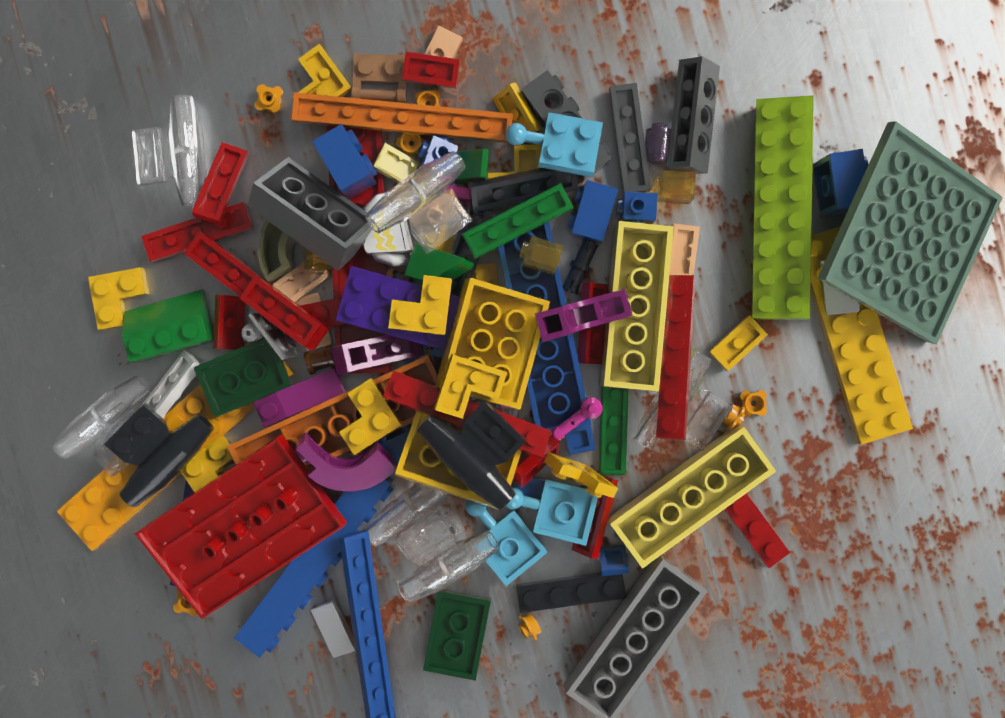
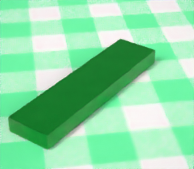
M560 183L463 233L462 236L474 259H477L573 210L574 207Z
M601 386L603 410L600 414V475H626L629 389Z

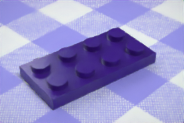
M351 266L336 320L445 350L459 296L450 294L445 335L391 329L388 327L392 300L420 303L422 286Z

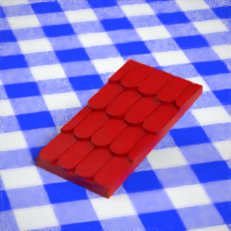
M281 434L137 531L135 535L199 617L203 619L343 528L347 521L338 512L337 507L325 491L322 490L320 484L308 477V468L306 469L305 464Z

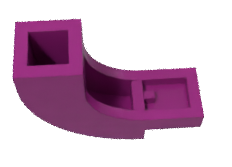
M626 289L542 311L536 313L535 316L542 342L570 335L583 329L631 317L633 314Z
M306 432L297 439L296 453L298 457L306 464L311 463L308 469V477L326 488L338 491L364 490L382 482L397 469L396 459L378 441L374 442L362 454L353 458L343 459L328 454Z

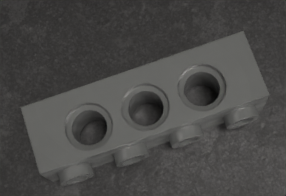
M703 56L681 59L678 65L667 168L684 175L708 174L720 66Z
M548 70L521 89V93L544 130L546 129L549 112L582 118L578 113L580 109L576 101L572 97L567 98L562 91L564 86L561 80L556 75L552 76ZM553 98L558 101L559 106L555 109H550L544 102L547 99ZM604 141L599 142L594 174L608 165L611 160L609 156L611 151ZM577 174L582 183L588 178H590L588 176Z

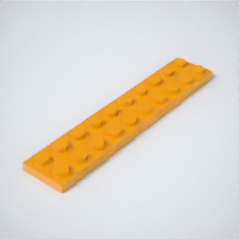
M248 341L245 345H248V344L253 343V342H255V341H251V342ZM282 360L289 378H291L295 372ZM200 384L164 416V420L170 433H172L195 415L200 414L213 425L214 430L200 448L202 450L217 438L229 433L255 410V406L251 403L214 418ZM117 457L57 512L89 549L94 551L182 474L181 471L160 491L139 506L131 507L122 500L119 493L138 466L125 463Z

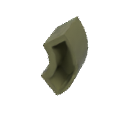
M266 220L260 232L262 234L259 242L258 260L264 277L269 283L273 284L296 268L293 261V247L296 240Z

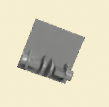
M259 313L248 315L252 321L242 329L241 335L244 340L251 342L265 337L281 360L299 356L295 351L297 346L290 337H285L277 326Z

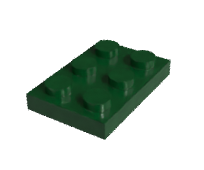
M265 337L193 367L214 418L292 386L283 361Z
M438 589L423 671L476 681L491 598Z

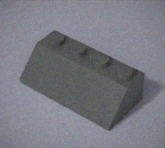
M289 157L253 182L248 202L249 208L338 271L354 257L378 221Z

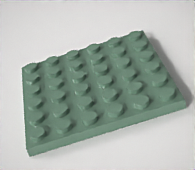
M897 121L887 122L818 279L926 342L937 344L1003 197Z

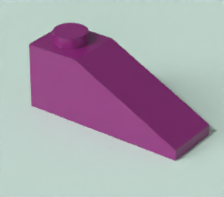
M391 335L342 344L331 348L337 375L424 355L421 344Z
M333 368L262 398L253 404L265 428L341 395L346 391L339 375H337L336 368Z

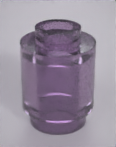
M653 123L651 128L646 129L645 154H647V162L649 164L664 165L668 162L671 129L668 128V124Z

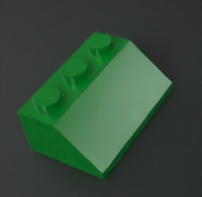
M197 290L125 311L122 339L129 363H142L212 343L214 325L204 290Z

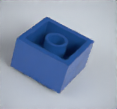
M341 124L312 141L339 189L349 200L377 184L373 176L378 173L367 155H360V152L364 151L352 129L346 131Z
M863 149L830 153L813 164V176L820 217L848 212L869 165L867 157L864 156Z

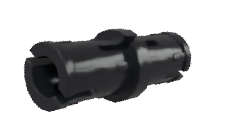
M587 239L582 240L575 260H571V269L563 284V289L568 291L571 283L574 282L570 293L575 295L578 294L585 274H589L591 269L589 265L599 247L598 244L592 242L588 252H586L590 240Z

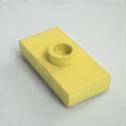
M387 143L382 146L373 164L377 172L402 186L408 187V189L418 195L422 193L429 178L427 175L416 172L419 164L418 161Z

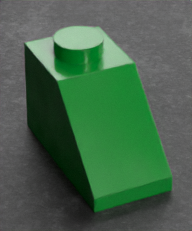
M489 149L456 152V160H453L449 172L450 176H454L455 184L468 185L470 182L488 179Z
M415 243L405 275L414 279L413 284L422 286L424 275L454 280L471 270L474 263L462 257Z

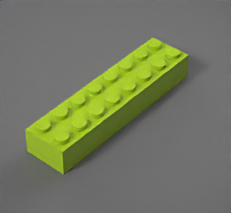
M814 95L756 99L752 318L755 320H810Z

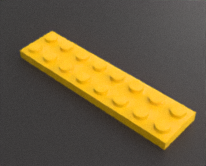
M840 227L812 235L811 294L857 442L862 445L911 430L913 427L878 314L859 303V312L825 314L822 281L818 279L821 272L820 261L827 259L840 230Z

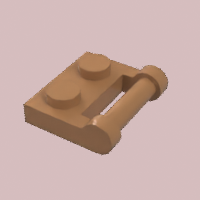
M353 54L351 97L407 103V81L402 80L405 55ZM362 84L398 85V90L362 89Z

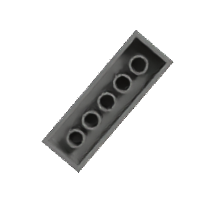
M662 555L656 558L643 572L564 682L566 694L599 718H617L708 591L701 583Z

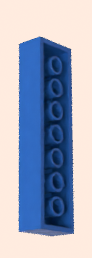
M549 222L498 248L507 289L550 301L548 310L566 305ZM573 333L542 342L540 337L527 384L534 424L551 431L555 426L561 425L581 409L582 402L586 399ZM590 418L585 419L575 428L592 425Z

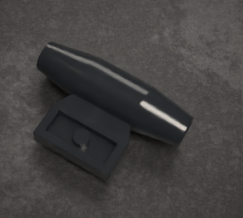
M483 401L464 422L461 433L433 414L418 428L417 432L438 460L472 492L500 511L516 495V492L497 469L496 465L507 462L527 439L487 401Z
M144 403L104 443L123 462L138 466L119 493L122 500L131 507H137L164 488L197 454L214 430L213 425L204 416L197 414L170 433L166 421L149 405Z

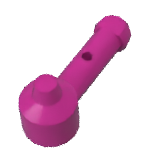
M595 397L584 399L578 412L561 425L554 427L552 430L553 437L561 440L585 419L599 417L603 410L601 402Z

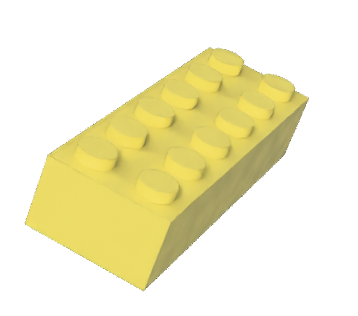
M619 221L614 226L608 293L626 289L633 316L605 323L600 386L659 391L674 226Z
M739 425L732 430L726 431L609 516L608 522L643 569L774 474L776 470L745 427Z

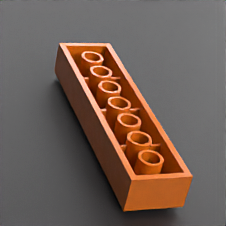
M431 355L422 357L394 370L435 386L438 376V370ZM393 371L374 379L383 395ZM352 390L228 445L227 447L235 465L281 434L295 452H297V439L305 432L328 454L334 457L351 451L339 432L362 417L347 394ZM387 400L402 423L393 431L413 423L416 414L415 410ZM304 463L306 469H307V468L309 469V465H310L311 463H308V464Z

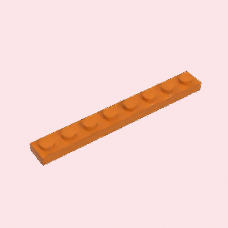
M294 92L291 120L296 123L339 126L342 124L343 127L509 143L506 140L505 132L508 126L512 124L513 114Z

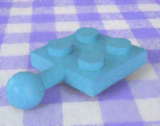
M549 112L545 134L527 131L522 124L513 123L506 129L505 137L514 146L521 145L524 142L542 145L538 167L593 177L603 122Z
M546 478L541 500L523 496L519 489L512 488L516 495L506 505L507 508L517 509L522 506L538 510L533 533L586 546L598 497L586 491L587 488Z
M470 500L466 501L465 508L467 513L471 516L479 517L488 528L485 533L472 542V545L505 586L548 553L545 546L514 509L496 522L486 510L487 506Z

